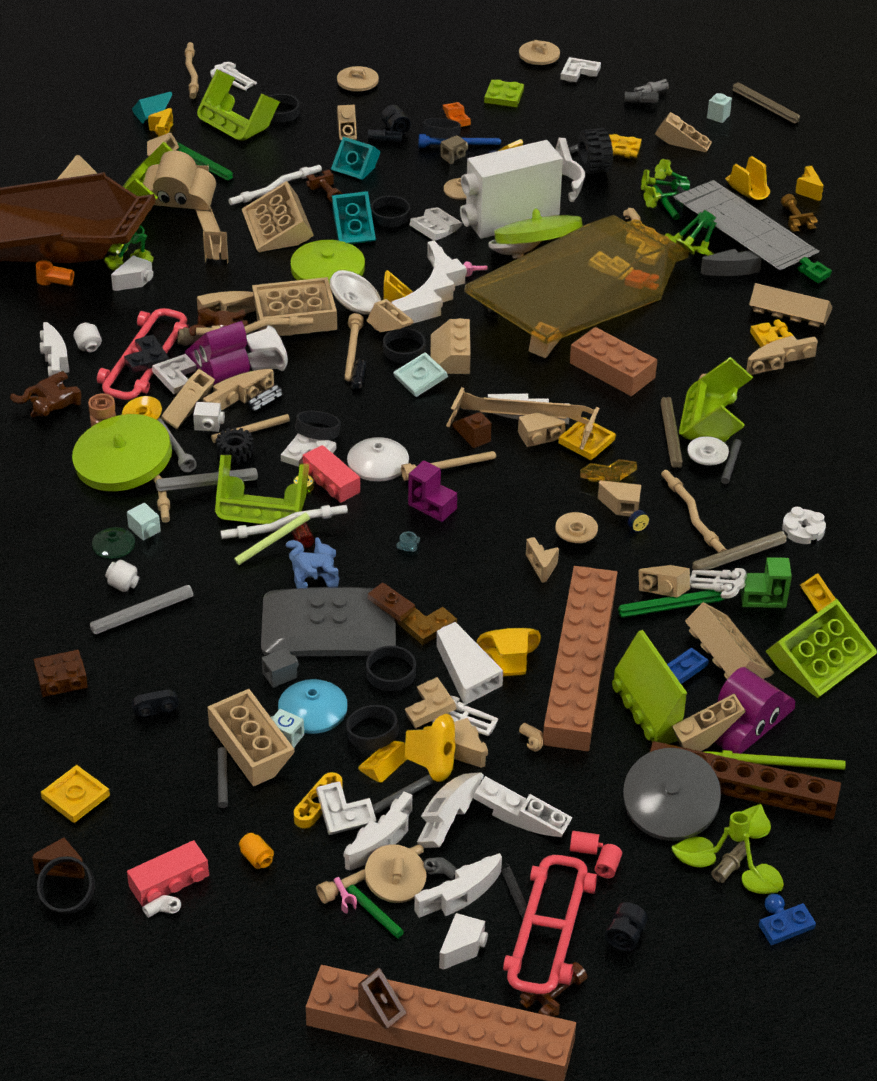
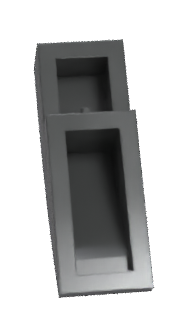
M736 249L702 257L701 273L713 276H739L758 273L761 269L762 258L751 250L738 253Z

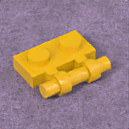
M617 134L609 135L613 147V156L620 155L629 159L630 157L637 158L642 139L624 137Z
M779 319L774 321V327H771L769 323H761L751 326L750 333L760 347L773 341L793 336V334L787 331L788 327Z

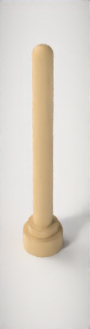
M357 313L351 314L348 319L351 333L345 370L346 381H351L353 377L358 331L363 327L364 322L363 316Z
M491 451L430 464L440 469H447L492 460L496 458V453ZM415 464L401 465V474L404 481L409 480V473L417 467Z
M422 845L409 848L417 855L422 854L424 851ZM365 869L342 879L341 882L346 889L350 885H355L365 880ZM325 881L316 886L318 896L324 904L334 900L335 896L338 895L339 890L332 881Z

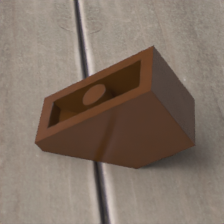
M481 412L452 423V426L473 448L491 442V422Z

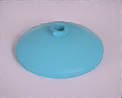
M310 679L300 681L288 687L279 699L278 710L282 709L303 718L304 733L316 734L329 731L343 721L347 713V699L343 691L336 685L323 680Z

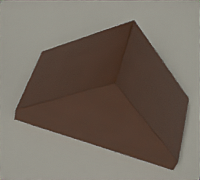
M64 837L36 852L32 858L35 874H40L48 862L58 857H74L82 862L83 859ZM63 862L54 866L47 875L84 879L85 872L84 867L78 863Z
M377 968L358 984L359 1007L385 1029H388L406 1014L405 1009L380 968Z

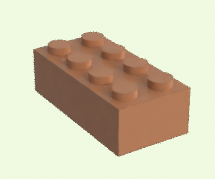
M596 327L571 344L570 363L630 396L638 392L656 376V358Z

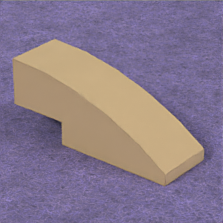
M229 291L197 296L198 310L209 308L214 312L223 310L238 312L243 309L245 314L256 311L253 292Z

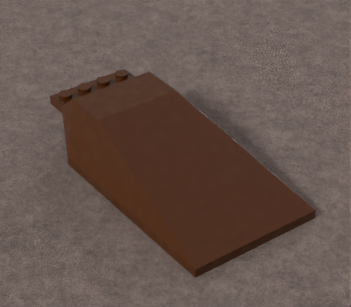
M104 172L0 188V261L39 262L47 260L51 263H76L103 259L112 244H126L130 242L138 227L152 209L156 198L154 194L136 196L107 177Z

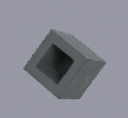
M287 648L262 657V672L272 687L297 678L299 663L295 655H291Z

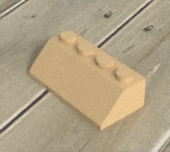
M755 283L749 304L755 313L764 314V312L772 313L771 316L780 319L783 316L789 317L790 321L801 323L802 320L809 322L808 325L817 328L820 325L825 326L832 310V305L828 300Z
M703 602L685 621L690 627L689 632L696 639H700L702 642L700 646L707 653L712 654L714 657L712 661L719 668H723L725 671L724 676L727 679L741 667H746L763 679L774 674L736 625L723 612Z
M250 689L208 706L209 726L253 787L274 778L295 752L293 746Z

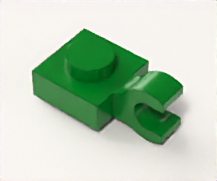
M807 257L799 260L802 265L798 267V270L813 281L820 283L831 276L832 270L820 262L813 263Z

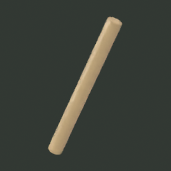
M288 414L239 427L237 430L243 428V431L248 430L251 433L290 422ZM218 434L211 435L213 443H216Z

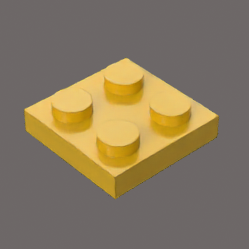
M578 421L559 436V444L592 460L615 441V433L593 423V428L584 449H579L586 424Z
M78 765L41 791L42 799L73 823L110 796L109 788Z

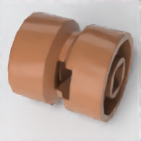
M96 394L89 399L91 427L105 419L116 416L115 400L111 395Z

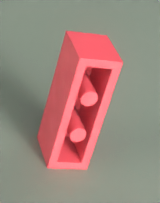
M321 445L303 454V464H309L308 475L319 486H322L331 497H334L341 503L360 493V476L325 446Z
M193 840L128 870V884L143 907L162 895L178 892L182 888L208 877V860Z

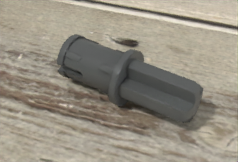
M642 90L640 92L625 91V102H640V104L642 102H658V93L642 92Z

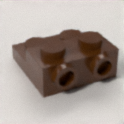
M79 650L34 659L42 697L88 688L86 672Z

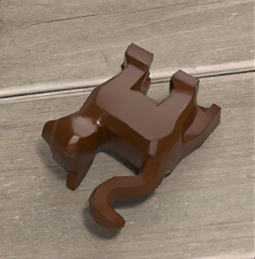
M209 308L198 310V323L190 327L189 333L191 336H195L196 328H206L209 326H220L221 328L240 321L243 322L245 327L248 325V322L243 320V317L246 315L245 310L242 309L238 312L225 310L214 312Z
M61 371L38 382L35 386L27 388L22 396L12 393L10 399L16 404H24L30 399L33 403L31 417L38 415L43 417L48 416L53 410L62 409L69 404L81 405V391L77 386L66 388L63 380L68 379V376L64 371Z

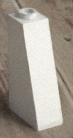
M456 622L444 626L437 631V648L464 704H468L502 686L503 670Z

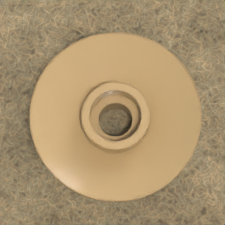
M455 178L445 183L444 192L447 196L457 200H466V195L461 186V178Z
M572 512L562 515L557 520L555 529L557 534L568 542L584 543L592 540L597 535L598 524L587 514Z

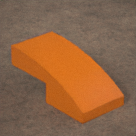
M459 102L443 105V110L448 119L459 122L461 127L471 125L470 118L464 112V106Z

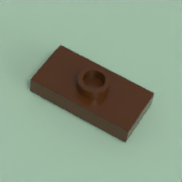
M383 582L368 593V600L398 621H402L415 611V604Z

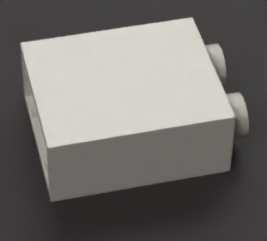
M548 140L467 158V174L461 176L462 190L466 195V205H462L460 208L463 224L466 227L471 226L482 239L494 236V231L500 227L517 221L531 219L535 208L539 210L542 217L559 215L563 158Z

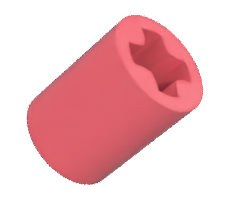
M572 831L570 852L597 855L598 847L603 848V843H599V834Z
M613 844L604 845L595 865V872L603 878L614 877L622 857V850Z

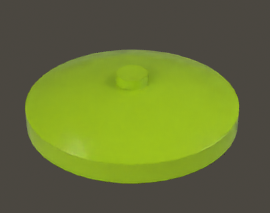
M338 240L310 242L297 249L291 257V272L296 280L328 277L330 284V278L337 271H350L362 277L365 270V259L362 252L355 246Z

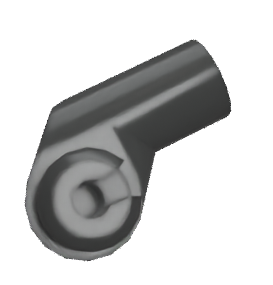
M428 858L423 864L427 873L445 874L451 880H455V870L458 868L445 858Z

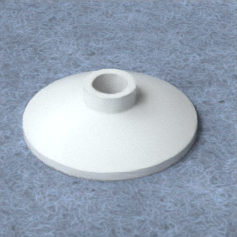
M699 437L689 443L688 454L697 463L717 465L727 459L729 449L723 441L717 438Z

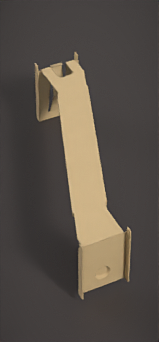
M209 164L208 166L196 165V168H201L209 172ZM211 207L209 210L195 209L203 229L205 263L206 258L219 260V253H221V259H227L228 264L227 232H220Z
M461 387L451 407L454 411L446 426L450 428L459 408L497 414L525 416L541 413L560 419L568 417L586 424L579 449L583 450L593 428L592 424L595 422L599 408L591 409L586 406L562 403L479 398L464 392V388ZM583 411L592 414L590 420L581 417Z

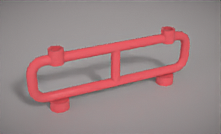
M166 308L157 309L151 315L148 312L141 311L137 318V325L142 328L111 372L108 369L101 368L97 374V383L103 384V392L122 400L134 399L140 393L147 394L150 388L148 381L154 374L152 368L147 369L140 380H136L134 389L130 392L110 388L126 365L124 356L139 352L135 346V339L146 336L160 316H168L180 320L175 323L172 333L162 346L167 354L178 338V329H183V327L189 328L187 317L179 311Z
M563 855L547 856L541 861L539 867L532 866L530 880L534 881V885L513 956L506 955L503 967L504 971H508L507 980L509 984L522 992L547 994L553 991L558 983L571 984L573 964L564 963L583 890L585 893L594 894L597 874L588 873L586 864L580 859ZM551 865L568 866L578 870L565 920L535 915L544 883L547 880L548 869ZM532 925L562 930L549 979L543 984L522 981L517 977L521 970L522 958Z

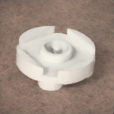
M794 507L791 509V512L785 515L782 530L788 534L787 537L790 540L801 544H810L811 540L817 539L819 541L823 538L826 523L822 513Z

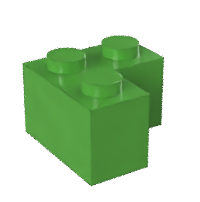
M767 558L764 573H746V585L740 589L742 607L786 608L792 577L789 558Z

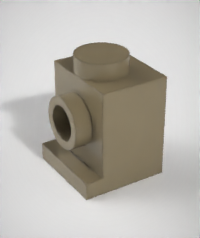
M458 135L441 142V157L448 163L453 164L455 160L466 155L468 144Z

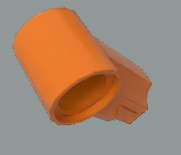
M42 260L36 263L37 283L40 285L57 283L71 286L73 284L74 271L53 266L50 261Z

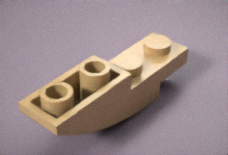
M794 336L773 341L759 348L748 358L746 371L752 375L782 369L785 362L815 357L818 341L815 337L796 340Z
M273 370L250 371L221 381L213 386V393L203 398V402L221 403V410L238 400L246 403L274 386Z

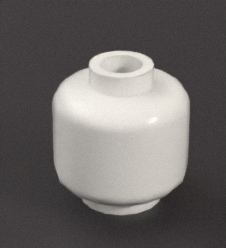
M82 323L74 331L75 341L81 351L94 352L101 345L102 339L94 324Z
M118 560L116 563L112 562L105 574V577L108 578V584L122 592L128 591L130 587L134 589L140 578L137 576V568L123 560Z

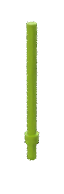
M722 750V752L703 751L762 765L845 770L846 765L845 760L732 753L729 750Z

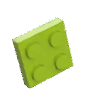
M491 80L484 97V103L517 107L524 91V84Z

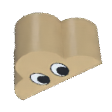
M168 151L162 155L159 164L152 165L147 169L143 184L158 197L154 205L209 210L216 187V180L210 172L196 168L195 161L188 154L181 151Z

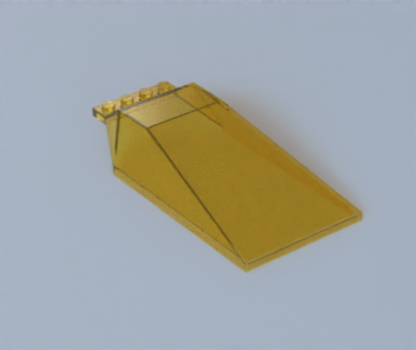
M612 215L589 223L466 284L464 292L543 343L548 344L660 300L675 263L688 258L689 251L683 248L681 244L671 241L667 236L659 234L655 229L642 224L639 220L634 219L625 222Z

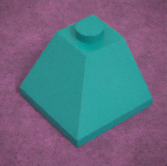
M172 92L140 99L132 108L133 113L142 124L147 123L149 115L165 110Z
M343 137L331 170L363 180L375 168L381 151L372 145Z

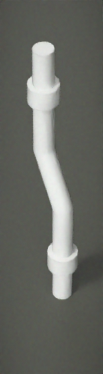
M320 165L300 168L299 171L279 177L265 188L252 192H242L239 196L229 198V204L250 202L252 199L265 195L286 181L307 178V175L321 172L322 168Z
M327 505L321 506V509L295 512L270 524L246 527V525L237 526L236 529L220 531L221 538L239 537V539L247 538V535L273 532L305 512L309 515L310 519L322 517V519L331 518L332 515L348 513L347 505L335 507Z

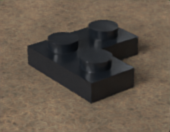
M154 335L135 339V346L139 352L124 356L125 363L132 373L150 369L152 365L169 360L168 355Z

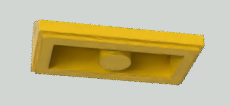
M818 573L800 584L817 612L836 600Z
M393 741L389 745L378 749L358 767L359 770L373 780L382 783L407 760L405 758V743Z

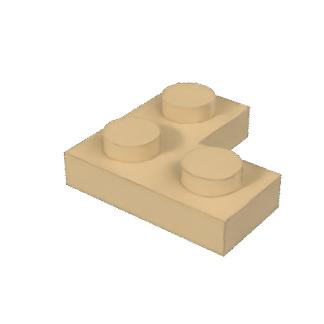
M437 677L417 686L423 701L405 708V712L413 726L417 728L443 714L456 710L457 707Z

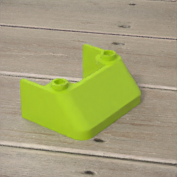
M216 69L198 108V117L240 141H245L265 130L269 126L280 102L261 94L250 119L242 117L231 111L235 100L228 92L235 77Z
M163 142L133 172L123 187L136 196L154 194L143 184L146 171L150 166L159 164L164 153L174 150Z
M730 357L692 384L686 394L679 434L689 440L699 437H714L726 442L730 436L742 429L745 424L728 411L725 406L731 405L736 401L738 389L752 380L753 376Z
M220 455L215 512L219 518L270 524L290 514L302 511L307 492L309 464L299 465L298 484L289 485L285 490L284 499L245 495V485L242 479L229 476L231 455Z

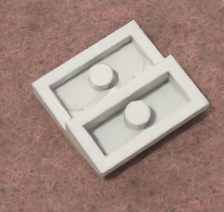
M436 207L426 209L422 217L411 218L409 225L430 239L439 240L462 226V222Z

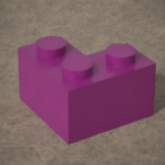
M422 461L409 473L408 505L443 522L457 509V493L440 484V468Z

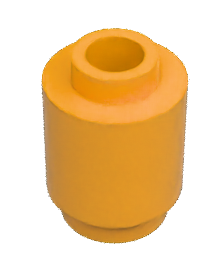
M248 833L240 840L239 847L241 853L256 869L266 868L272 863L274 851L259 835Z

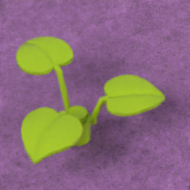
M761 804L742 812L732 813L729 827L724 828V833L714 848L712 842L703 837L687 838L679 844L672 846L673 853L682 862L693 867H707L716 862L714 853L720 850L725 839L730 835L734 841L745 842L750 870L742 874L743 885L749 891L759 894L777 893L783 889V879L774 867L768 864H760L755 868L752 862L749 837L753 839L765 837L771 829L770 821Z

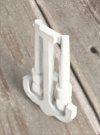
M232 62L215 65V68L211 70L212 78L216 69L235 77V80L246 86L244 87L233 81L232 85L244 91L257 84L254 80L234 69L236 64Z
M735 568L732 572L730 570H693L690 577V588L715 590V592H722V598H732L737 595L740 589L745 587L747 574L742 568ZM697 575H705V576H714V577H716V578H715V579H710V578H696V576H697Z
M451 696L456 704V711L463 713L455 711L448 713L452 716L454 722L468 718L471 725L477 728L478 733L489 736L493 732L498 718L468 707L466 704L459 702L460 698ZM472 714L490 720L492 722L491 724H488L483 721L469 717L468 715Z

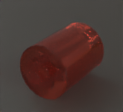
M307 522L291 531L295 541L300 542L304 549L313 545L314 537Z

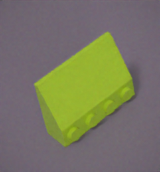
M836 599L766 650V653L782 672L818 698L873 657L877 650L838 599Z
M643 630L638 631L615 668L612 686L614 691L622 697L624 706L632 712L635 722L640 724L644 730L647 740H651L652 743L656 741L670 744L678 741L672 726L683 721L687 692Z

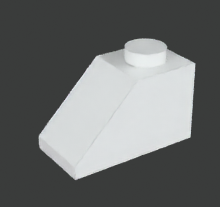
M136 256L130 257L111 274L113 290L119 291L143 287L153 278L152 263Z
M455 914L440 951L439 968L446 969L477 956L480 947H485L488 933L485 932V921Z

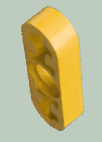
M331 772L323 775L294 809V822L298 827L309 828L321 817L323 813L320 803L312 801V799L318 797L316 788L339 781L342 786V777L339 774Z

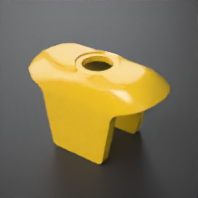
M753 156L749 157L746 169L735 164L733 165L731 175L725 178L732 188L751 200H763L770 194V189L767 186L766 165Z
M507 628L485 632L479 636L476 643L503 670V676L526 674L527 654L538 647L541 635L535 629Z
M443 714L436 718L432 726L424 727L423 730L406 731L405 758L426 767L434 781L442 782L447 779L453 770L455 723L450 714Z

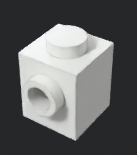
M196 402L193 414L194 430L219 432L220 424L224 423L225 417L224 412L221 411V403Z

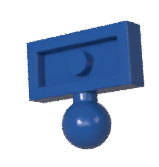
M770 894L765 899L766 910L774 915L761 919L759 927L770 945L815 928L816 922L804 903L784 910L785 902L780 895Z

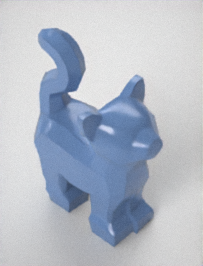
M318 537L315 539L314 553L303 552L304 547L298 541L292 540L286 543V548L294 549L289 553V558L292 561L294 581L297 589L308 588L305 578L317 579L320 576L325 580L328 587L338 586V569L334 568L333 559L336 556L335 549L327 544H322Z

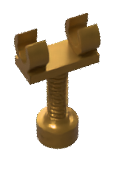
M787 194L781 199L783 207L786 210H790L794 215L789 216L788 222L792 232L800 231L797 226L806 224L808 229L816 228L814 223H817V219L813 216L814 214H801L796 207L797 200L792 194Z

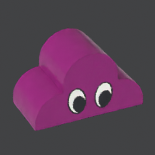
M242 321L206 332L185 351L186 355L196 364V369L202 370L215 379L213 386L230 377L250 371L249 359L245 350L247 336Z
M746 667L737 669L723 685L718 702L735 694L745 713L714 743L724 750L732 751V753H743L794 710L795 700Z

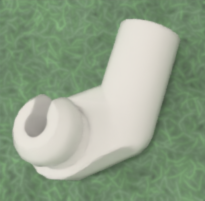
M162 895L142 908L145 915L149 918L159 911L176 913L181 908V902L176 897Z

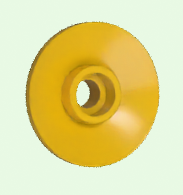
M142 396L128 402L123 408L122 415L140 414L157 420L161 415L162 406L156 398Z

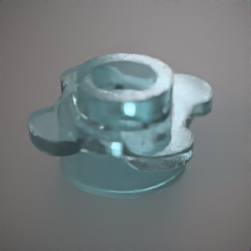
M403 532L399 537L400 541L396 544V547L400 550L414 552L417 550V543L420 542V538L413 532Z

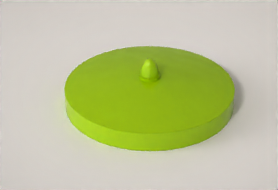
M535 208L531 219L517 221L494 231L495 242L499 244H520L559 238L581 231L583 224L582 218L579 216L554 215L542 217L539 210Z
M125 414L105 419L83 433L74 446L72 460L78 477L86 485L102 491H123L141 486L162 472L171 458L172 444L167 429L158 420L146 415Z

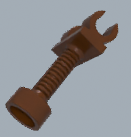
M330 170L322 171L324 175L316 178L314 174L307 175L306 177L309 181H306L308 187L311 190L323 188L328 193L327 198L331 203L333 195L342 194L337 188L330 186L334 184V176Z
M573 962V974L570 985L572 983L580 985L587 979V973L580 964ZM558 983L557 987L547 994L522 992L520 995L522 1000L520 1002L526 1008H529L537 1000L543 1005L538 1012L539 1014L555 1017L559 1015L560 1004L554 999L570 985Z

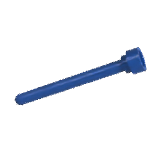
M419 134L418 145L419 148L441 145V142L447 139L430 138L426 134ZM462 138L468 145L501 144V139Z

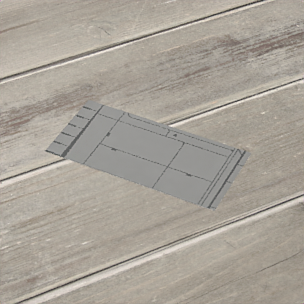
M714 180L673 196L697 214L702 213L704 209L717 217L714 221L717 223L716 227L779 270L799 262L803 257H810L820 252Z

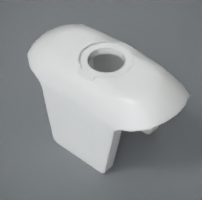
M268 325L264 330L246 335L247 343L251 350V353L247 355L253 371L262 369L284 371L288 363V356L275 328Z

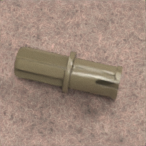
M744 841L737 844L730 853L724 854L721 863L713 869L711 873L716 881L725 882L734 870L739 869L740 862L747 855Z

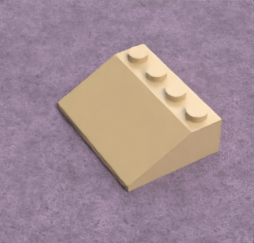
M287 181L242 208L258 252L296 246L314 236L298 195Z
M328 277L252 285L257 321L264 318H289V316L313 318V325H298V327L270 325L276 329L279 336L337 330V310ZM267 326L260 328L259 331L266 329Z

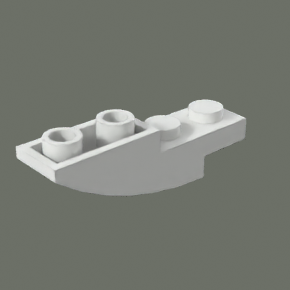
M43 322V330L40 331L41 354H45V361L49 364L48 376L50 377L61 371L67 373L69 372V364L65 343L52 325L48 322Z
M482 773L460 775L448 782L437 792L421 816L427 823L417 841L419 845H422L423 848L441 846L456 814H465L468 810L474 793L484 776Z
M486 776L473 796L477 801L494 809L493 816L538 834L562 837L572 819L571 816L529 794L526 799Z
M404 791L398 799L392 802L390 810L386 815L381 816L378 823L370 820L365 828L362 827L359 830L355 841L349 844L344 851L345 869L350 871L365 865L369 856L376 849L385 845H396L408 832V816L412 812L411 794Z
M501 854L488 856L481 861L464 865L460 869L455 870V880L446 881L439 886L416 894L414 910L420 918L442 909L445 916H448L478 899L500 875L502 865Z

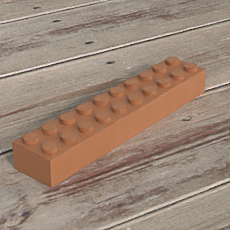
M574 566L544 723L543 745L589 751L616 591L617 571Z
M325 965L320 966L306 1004L307 1026L541 1080H565L575 1041L576 1022L387 980L405 1009L406 1014L388 1029H385L361 1009L358 1004V984L368 975Z

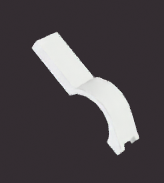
M559 138L555 150L563 158L562 174L574 180L571 183L574 192L568 193L569 201L574 202L581 191L585 171L582 166L572 160L566 138Z

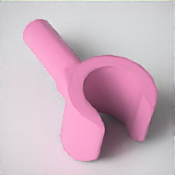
M470 262L463 264L467 270L466 277L472 275L473 271L487 270V266H472Z
M339 877L335 878L334 882L342 897V911L348 913L347 903L352 904L356 910V897L348 894Z

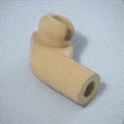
M634 208L624 210L623 216H626L625 219H631L630 228L637 230L641 217Z
M523 723L519 732L529 737L527 747L532 751H539L543 746V733Z

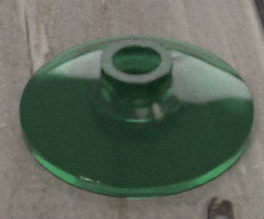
M118 527L104 529L98 532L92 540L94 552L101 557L111 559L127 555L135 546L133 534L126 529Z

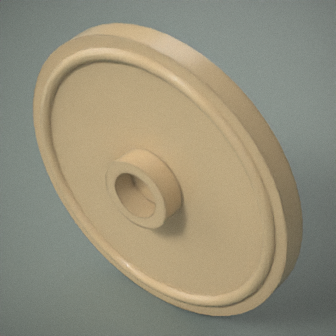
M534 40L520 47L519 56L527 63L546 65L558 60L560 50L550 42Z
M361 66L343 69L337 75L338 84L350 91L372 89L379 81L378 74L374 70Z
M393 844L382 846L369 856L364 874L368 887L376 896L388 902L403 903L414 899L415 895L422 891L426 882V870L423 866V861L414 851L405 846Z

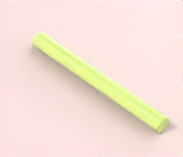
M306 512L235 557L234 560L238 565L242 564L310 520L309 515Z

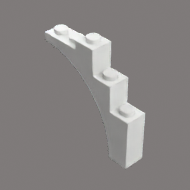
M435 240L428 242V259L433 266L429 279L415 292L392 301L393 305L414 321L413 323L441 316L443 302L453 300L455 286L465 284V276L467 275L465 265H462L457 258L451 260Z

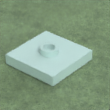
M426 352L393 372L395 378L415 397L448 377L447 372Z

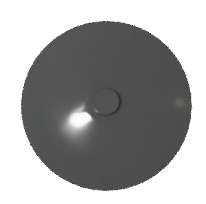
M663 748L652 751L641 757L631 767L625 779L624 804L630 819L644 833L657 839L680 841L694 837L712 823L719 809L721 791L717 775L703 758L688 750Z

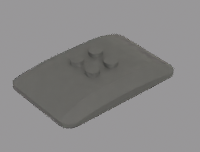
M308 587L273 590L267 592L263 597L261 650L265 655L287 648L289 653L295 656H369L380 647L396 646L395 618L367 599L368 593L374 588Z

